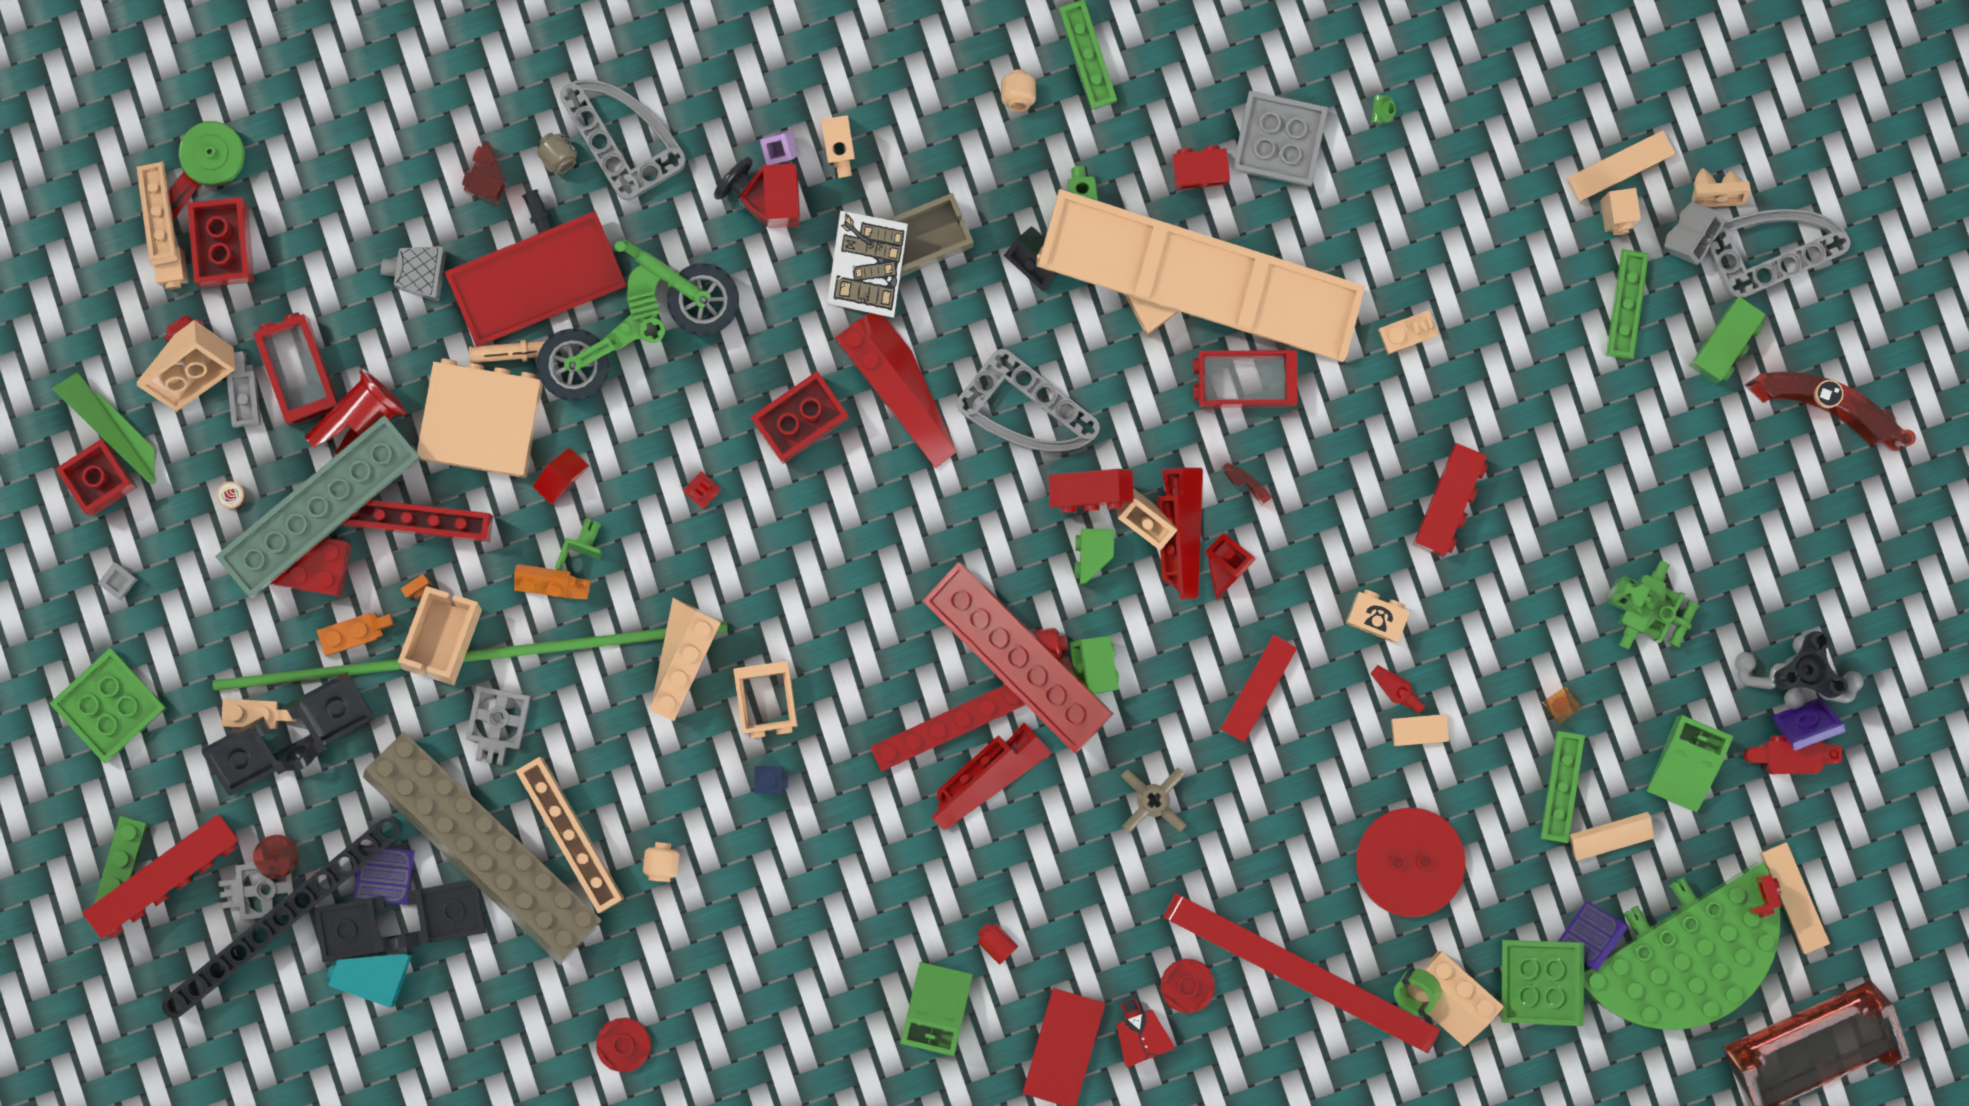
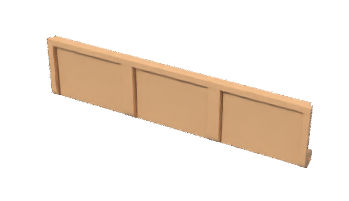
M1061 189L1058 191L1044 245L1037 255L1036 262L1037 267L1340 362H1344L1348 354L1365 290L1364 285Z

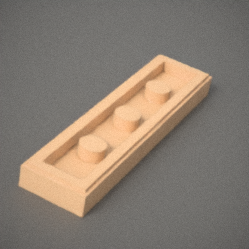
M1661 131L1568 177L1566 180L1579 203L1674 156L1675 152L1664 131Z
M164 162L138 166L137 175L149 262L153 266L178 261Z
M1787 842L1761 852L1760 854L1766 868L1772 874L1773 879L1777 878L1780 884L1781 894H1778L1802 953L1807 954L1830 944Z

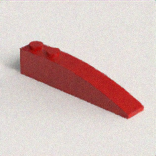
M870 313L857 320L835 337L836 343L935 469L957 452L911 349L884 315Z

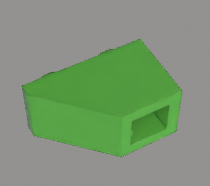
M1082 528L1081 535H1076L1075 551H1080V562H1075V578H1080V585H1085L1113 559L1114 529Z

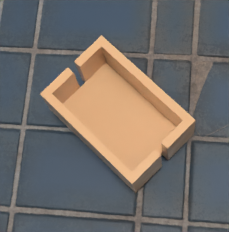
M426 586L398 659L401 668L424 677L428 673L431 679L454 686L482 612L478 602L454 595L452 599L449 593Z

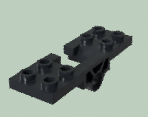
M348 672L286 704V710L291 718L295 719L300 716L310 735L278 752L273 753L263 735L271 732L264 716L201 749L202 755L229 796L274 772L280 775L285 771L304 769L312 763L319 753L327 750V744L374 720L372 711Z
M471 880L407 891L409 905L417 904L421 931L380 938L376 911L386 909L384 896L314 908L322 962L486 933L479 888Z

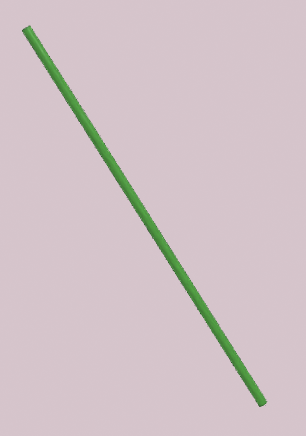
M727 621L721 622L717 633L728 632ZM667 628L472 650L466 652L463 662L664 640ZM398 659L219 679L213 680V690L332 678L346 672L349 675L402 670L398 663Z

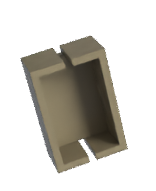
M953 193L887 219L908 224L900 277L974 247L973 239L965 220H962V213Z

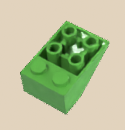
M1684 715L1676 716L1646 792L1697 813L1724 761L1733 736Z
M920 962L900 1044L954 1056L973 974Z

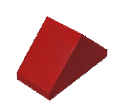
M568 448L546 466L533 485V488L551 505H554L584 473L589 465L572 449Z

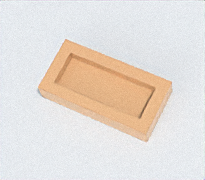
M1446 714L1391 719L1394 746L1449 741Z

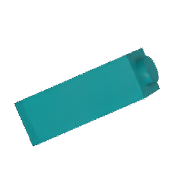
M404 953L339 959L336 964L332 963L329 968L327 979H330L328 986L389 1008L394 1007L413 955Z

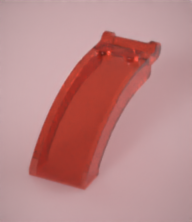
M1772 372L1760 374L1744 385L1762 403H1765L1767 400L1781 399L1802 402L1820 408L1840 419L1871 446L1880 441L1890 451L1895 452L1902 449L1903 446L1912 445L1916 440L1914 432L1903 430L1895 422L1896 418L1890 411L1882 410L1870 399L1842 383L1839 384L1843 389V399L1837 406L1823 408L1818 405L1814 398V391L1821 382L1831 380L1825 377L1798 372Z

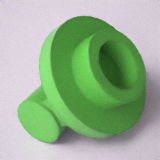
M1374 95L1372 123L1382 124V122H1390L1396 113L1395 103L1388 95Z

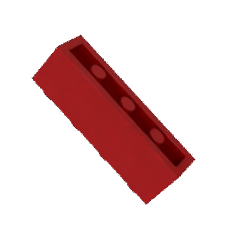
M1458 443L1453 446L1412 545L1440 557H1444L1447 552L1452 553L1457 542V538L1453 536L1457 527H1463L1468 515L1464 512L1468 502L1472 504L1478 489L1474 487L1477 478L1482 479L1487 470L1488 464L1484 462L1487 455Z

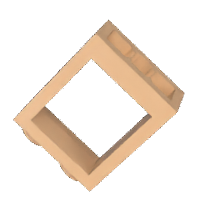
M783 661L734 669L742 733L749 734V739L765 737V731L776 730V735L792 733V727H798L789 662ZM783 674L789 720L750 726L743 680Z

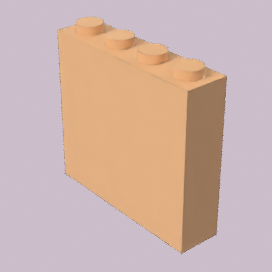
M441 359V363L433 362L417 454L421 457L419 460L526 478L543 383L540 379H537L538 375L521 372V376L510 375L511 370L504 368H495L494 372L484 370L483 365L468 363V367L457 366L458 362L450 359Z

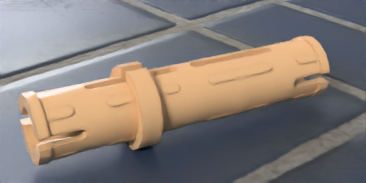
M520 340V343L469 346L470 363L522 359V362L528 361V358H538V353L545 341L526 342V340Z

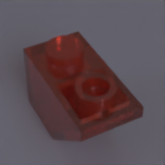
M484 140L482 147L478 146L474 152L473 161H475L472 171L468 170L466 172L462 185L465 186L464 191L467 195L497 206L507 181L493 147Z

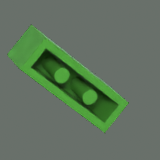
M1740 296L1734 299L1689 366L1715 384L1719 383L1722 379L1727 381L1735 370L1732 364L1736 358L1742 359L1748 351L1750 345L1747 342L1752 335L1756 337L1764 327L1765 323L1762 320L1766 314Z

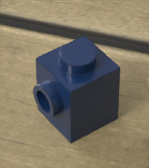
M755 766L754 793L783 794V788H788V772H783V766Z

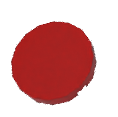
M1180 959L1165 969L1161 978L1160 991L1164 1001L1172 1009L1181 1013H1194L1208 1005L1213 997L1215 990L1214 979L1211 971L1203 963L1194 959Z
M628 1017L616 1018L606 1023L600 1030L596 1041V1050L601 1062L610 1070L616 1072H631L639 1068L647 1060L651 1050L650 1035L646 1028L637 1020Z

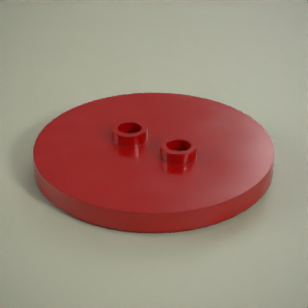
M1400 808L1383 814L1365 830L1356 852V872L1364 892L1377 906L1398 916L1418 917L1441 909L1455 896L1465 874V852L1457 832L1445 819L1425 809Z

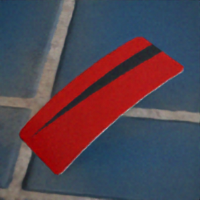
M184 171L169 190L173 221L200 186Z

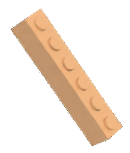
M538 757L516 770L597 913H602L624 900L625 898L544 758Z

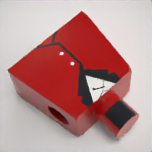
M1136 998L1121 1003L1126 1019L1117 1022L1116 1027L1126 1068L1175 1049L1174 1044L1152 1009L1141 1013Z

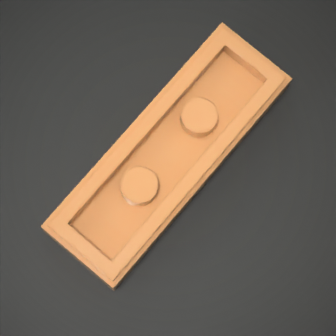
M1648 812L1570 834L1573 856L1578 861L1654 839L1651 816Z

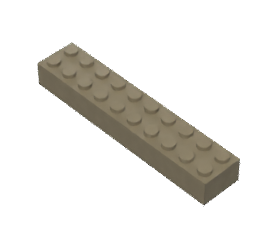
M405 732L365 769L363 778L559 965L599 926L602 920Z

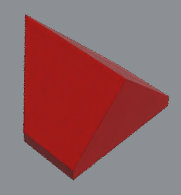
M1224 533L1205 551L1208 557L1216 600L1256 560L1252 554Z

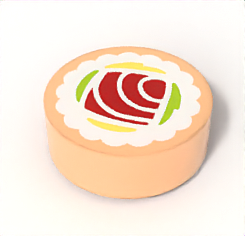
M225 482L217 491L218 502L227 509H237L245 501V490L238 483Z

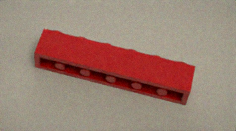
M370 500L340 526L490 543L493 515L485 512Z
M219 813L88 907L82 914L101 939L106 936L112 939L124 930L121 925L130 919L134 923L146 914L144 908L151 903L158 906L169 898L167 892L176 886L180 890L191 882L192 879L189 877L197 870L202 874L214 865L212 859L220 853L225 857L237 848L234 843L239 839Z

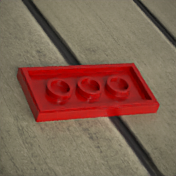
M1057 988L1052 989L1022 1094L1063 1106H1076L1106 1003Z

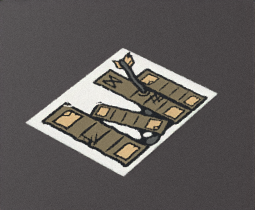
M840 211L827 304L894 318L908 224Z

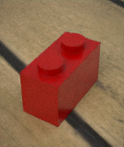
M1219 145L1204 147V151L1193 152V148H1184L1177 150V154L1172 155L1175 191L1228 185L1230 182L1226 148L1220 149Z

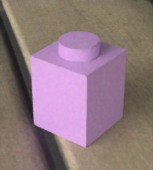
M793 129L767 135L760 139L766 165L793 160L800 155Z

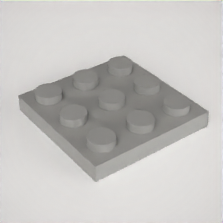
M1249 90L1232 170L1311 187L1328 107Z

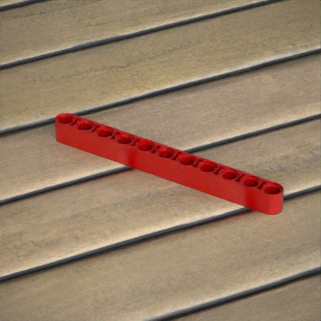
M1174 893L1163 915V918L1427 1054H1429L1441 1030Z

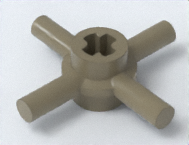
M1177 768L1161 785L1150 784L1146 786L1127 769L1121 777L1138 793L1137 803L1139 809L1122 827L1130 834L1146 816L1157 817L1161 815L1180 833L1187 824L1169 808V792L1186 774L1180 768ZM1150 793L1153 796L1156 793L1160 796L1158 799L1159 807L1156 808L1153 805L1151 808L1147 805L1149 802L1147 796Z

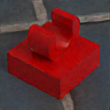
M702 471L683 490L703 510L721 491Z

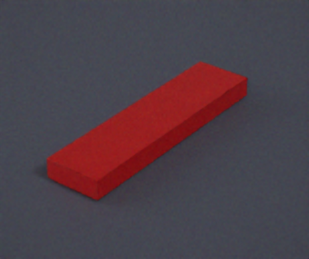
M1276 635L1272 636L1220 730L1243 743L1245 742L1296 652L1297 647Z

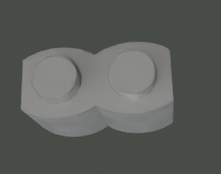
M1691 202L1681 211L1679 223L1667 234L1664 247L1672 256L1697 265L1705 257L1711 242L1720 233L1725 220L1717 210Z

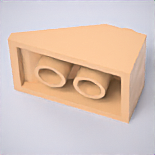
M194 320L171 338L139 378L137 386L177 412L235 370L233 346Z

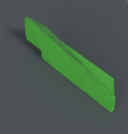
M79 373L73 374L52 388L147 482L153 485L156 483L155 460L157 450L100 393L94 394Z

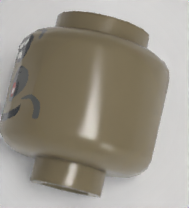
M549 133L541 138L537 155L549 172L563 174L576 164L577 151L566 135Z

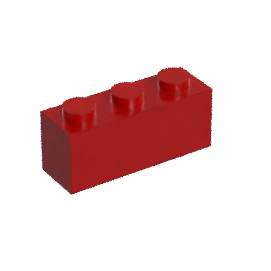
M1118 468L1049 475L1050 508H1059L1060 513H1077V508L1082 507L1084 511H1100V506L1107 505V509H1123V504L1134 503L1133 470Z

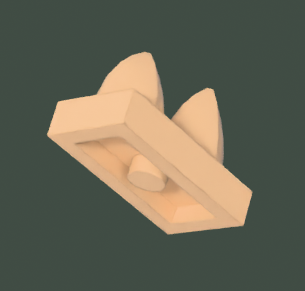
M1702 168L1696 176L1691 200L1706 207L1747 205L1751 191L1749 181L1743 182L1732 171L1725 175L1722 183H1716L1713 176Z

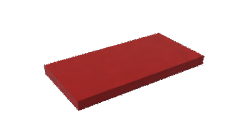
M596 210L445 271L476 347L627 286Z

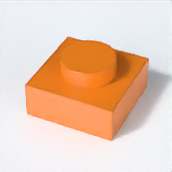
M422 574L400 589L407 599L414 597L415 600L422 598L425 587H430L433 584L426 575Z

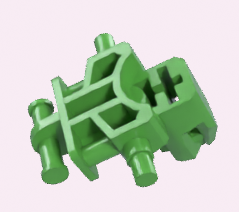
M1660 560L1651 576H1642L1638 581L1627 577V575L1616 579L1607 600L1610 605L1624 611V614L1618 620L1619 625L1626 628L1619 644L1622 648L1629 650L1638 633H1644L1654 638V642L1660 643L1663 641L1671 624L1677 627L1667 643L1677 648L1681 647L1680 643L1686 631H1690L1692 627L1690 623L1700 606L1687 601V606L1681 618L1676 616L1685 593H1677L1666 587L1664 580L1670 564Z

